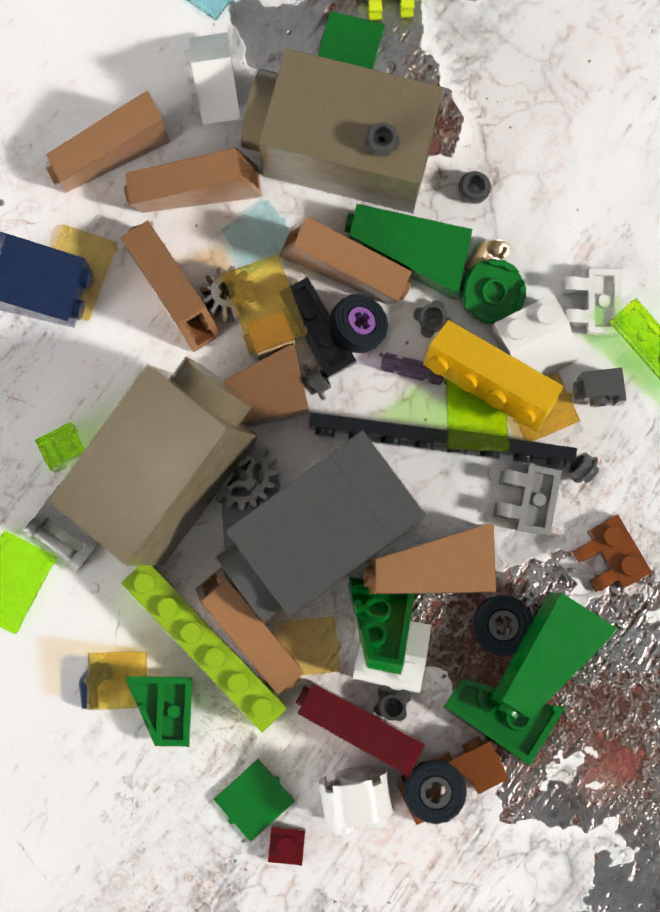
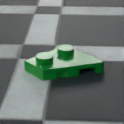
M126 676L127 685L154 745L189 747L192 677Z

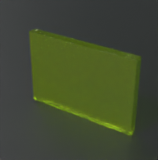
M445 378L448 448L508 452L510 443L508 440L507 414L491 407L484 400L462 390L458 385Z
M4 530L0 538V627L13 634H17L49 572L56 563L57 557Z

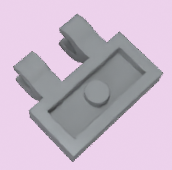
M532 464L527 465L526 473L504 469V471H501L499 484L523 488L520 506L504 502L495 503L493 516L517 520L515 527L517 531L546 537L550 536L562 470Z

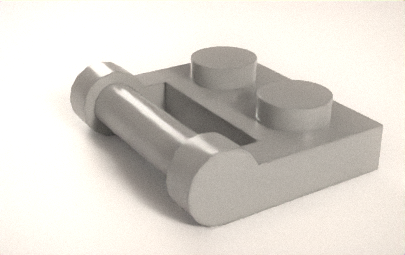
M48 500L23 531L24 535L30 539L36 538L69 562L68 566L76 572L84 566L99 545L95 539ZM48 519L84 544L80 551H75L43 528Z

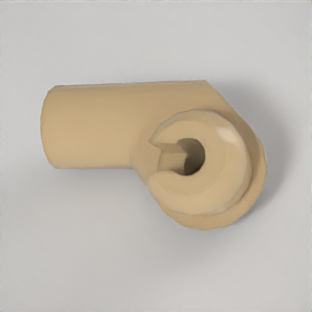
M501 239L478 243L464 270L467 272L476 263L488 259L501 260L507 258L510 254V245Z

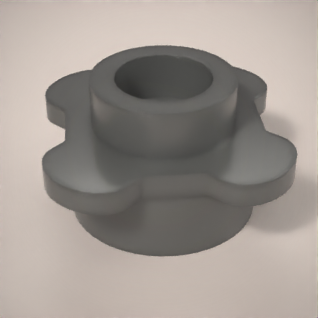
M434 300L424 308L418 307L414 311L413 317L419 321L422 328L421 334L426 338H431L435 332L442 329L448 320L451 321L450 318L446 317V312L443 309L444 304L441 301ZM431 316L435 317L436 320L434 322L429 320Z
M304 365L303 369L306 376L302 378L306 389L311 395L317 393L322 400L326 399L323 392L331 388L327 376L318 365L312 369Z
M381 686L378 690L379 702L374 706L375 714L388 720H404L407 717L406 705L411 701V693L408 690L402 689L399 691L389 686ZM390 701H395L396 704H395V705H390L389 702H390Z

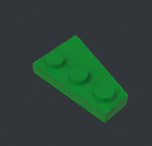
M350 577L348 588L366 667L401 675L415 594H369V587L364 586L363 579Z
M465 678L460 679L442 708L526 766H530L565 708L545 704L531 719L518 716L515 720L498 710L500 704L491 699L496 689L495 687Z

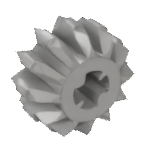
M234 266L229 267L228 274H224L223 269L218 267L216 269L217 278L209 274L205 277L211 286H201L200 291L206 296L202 301L206 307H211L209 310L211 317H215L221 312L222 322H227L229 314H233L235 321H239L240 314L238 311L242 310L244 313L249 314L251 308L247 303L256 302V295L250 293L255 289V284L253 281L246 282L248 274L245 271L240 272L236 276ZM225 289L230 292V289H233L235 297L229 299V296H227V300H224L222 292Z

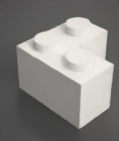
M228 33L189 38L190 50L184 52L188 83H195L197 92L191 94L194 114H201L202 125L241 119Z

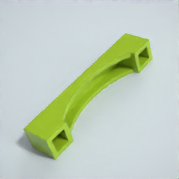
M155 565L138 566L121 582L132 596L262 733L288 708V705L233 651Z

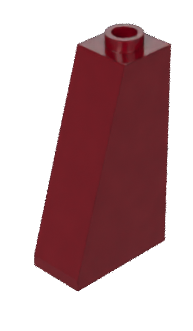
M313 682L311 688L304 685L295 702L301 706L297 714L407 776L410 775L425 746L424 742L415 735L316 682Z

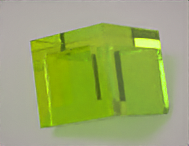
M72 422L35 439L49 470L55 473L67 468L66 462L82 455L85 451L77 434L79 430Z

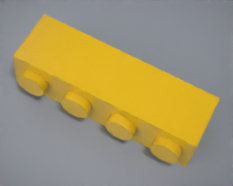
M450 320L445 323L430 343L422 364L433 373L443 376L458 385L462 390L472 393L487 402L491 407L501 410L516 419L520 424L528 426L536 432L555 405L564 387Z

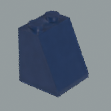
M0 232V311L74 328L76 320H81L84 312L85 303L82 301L84 289H88L92 282L93 271L90 269L89 263L83 257Z

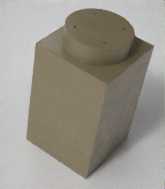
M285 48L278 73L259 69L254 78L244 115L241 137L242 148L260 152L265 177L413 214L438 121L444 87ZM381 122L392 125L396 129V135L399 137L398 148L395 151H391L390 155L385 157L375 155V152L369 151L365 144V138L368 137V129ZM383 137L379 138L381 143L386 141Z
M188 357L182 360L174 373L147 364L48 501L124 565H164L259 436L241 423L253 405L223 379Z

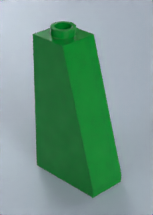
M361 204L356 205L354 214L348 213L344 232L350 233L349 239L412 271L411 278L450 299L456 300L473 229Z
M549 592L492 694L491 699L500 704L498 710L515 720L518 716L531 719L605 644L617 628L565 594Z

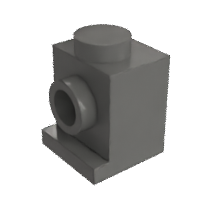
M622 367L582 372L577 377V382H573L575 401H580V403L590 402V407L610 405V400H613V406H619L627 399Z

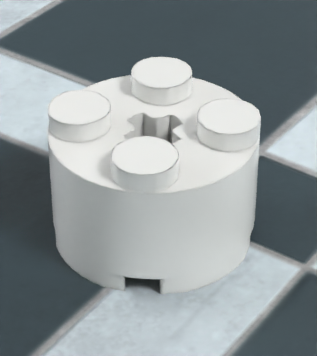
M372 766L353 767L334 772L335 779L327 782L326 776L319 780L325 821L328 826L333 828L334 834H347L352 832L354 827L367 825L369 829H378L388 825V817L393 814L394 809L386 768L380 767V773L373 772Z

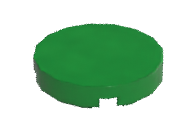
M488 259L476 263L466 272L461 282L460 297L464 309L473 319L483 324H494L521 310L526 298V285L519 274V270L514 265L505 260Z

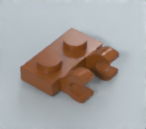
M618 514L588 530L587 533L591 541L572 551L578 563L599 553L608 567V570L589 580L595 592L602 591L615 582L620 589H624L652 573Z

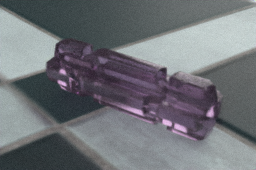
M389 352L383 355L381 369L383 371L391 373L397 371L398 375L420 381L427 379L428 383L441 385L444 377L433 373L429 368L422 365L423 361L404 356L402 359L397 358L398 355Z

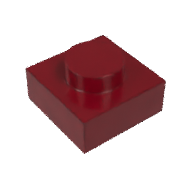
M272 825L268 862L302 866L306 829Z

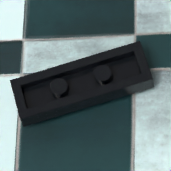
M308 277L279 292L280 298L328 379L356 364L357 361L352 352L344 349L333 337L329 325L330 314Z

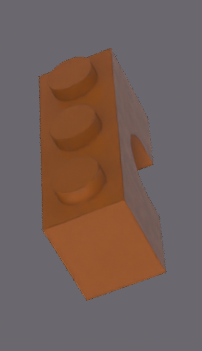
M480 736L461 745L463 750L452 756L449 752H445L433 758L446 761L456 767L462 776L470 779L478 794L509 779L491 741L487 738L481 740ZM402 774L400 776L402 781L396 784L406 803L404 787L408 776ZM433 782L432 788L426 789V797L431 795V801H438V797L441 794L439 782ZM409 809V812L416 826L423 823V821L414 816L411 810Z

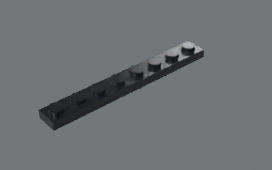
M310 412L309 429H314L315 435L334 438L335 432L348 434V440H350L363 430L368 437L381 438V444L400 446L401 441L414 443L415 449L433 451L435 445L447 447V453L466 455L467 450L480 451V457L487 459H500V454L513 456V462L533 464V459L546 460V466L555 468H566V463L576 461V447Z

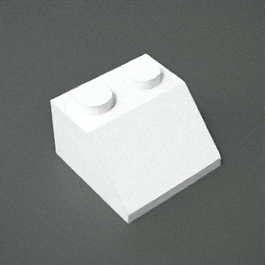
M554 293L495 322L490 330L500 350L545 376L579 359L570 323Z
M410 621L401 675L367 668L361 641L359 640L352 679L420 693L427 660L431 625Z

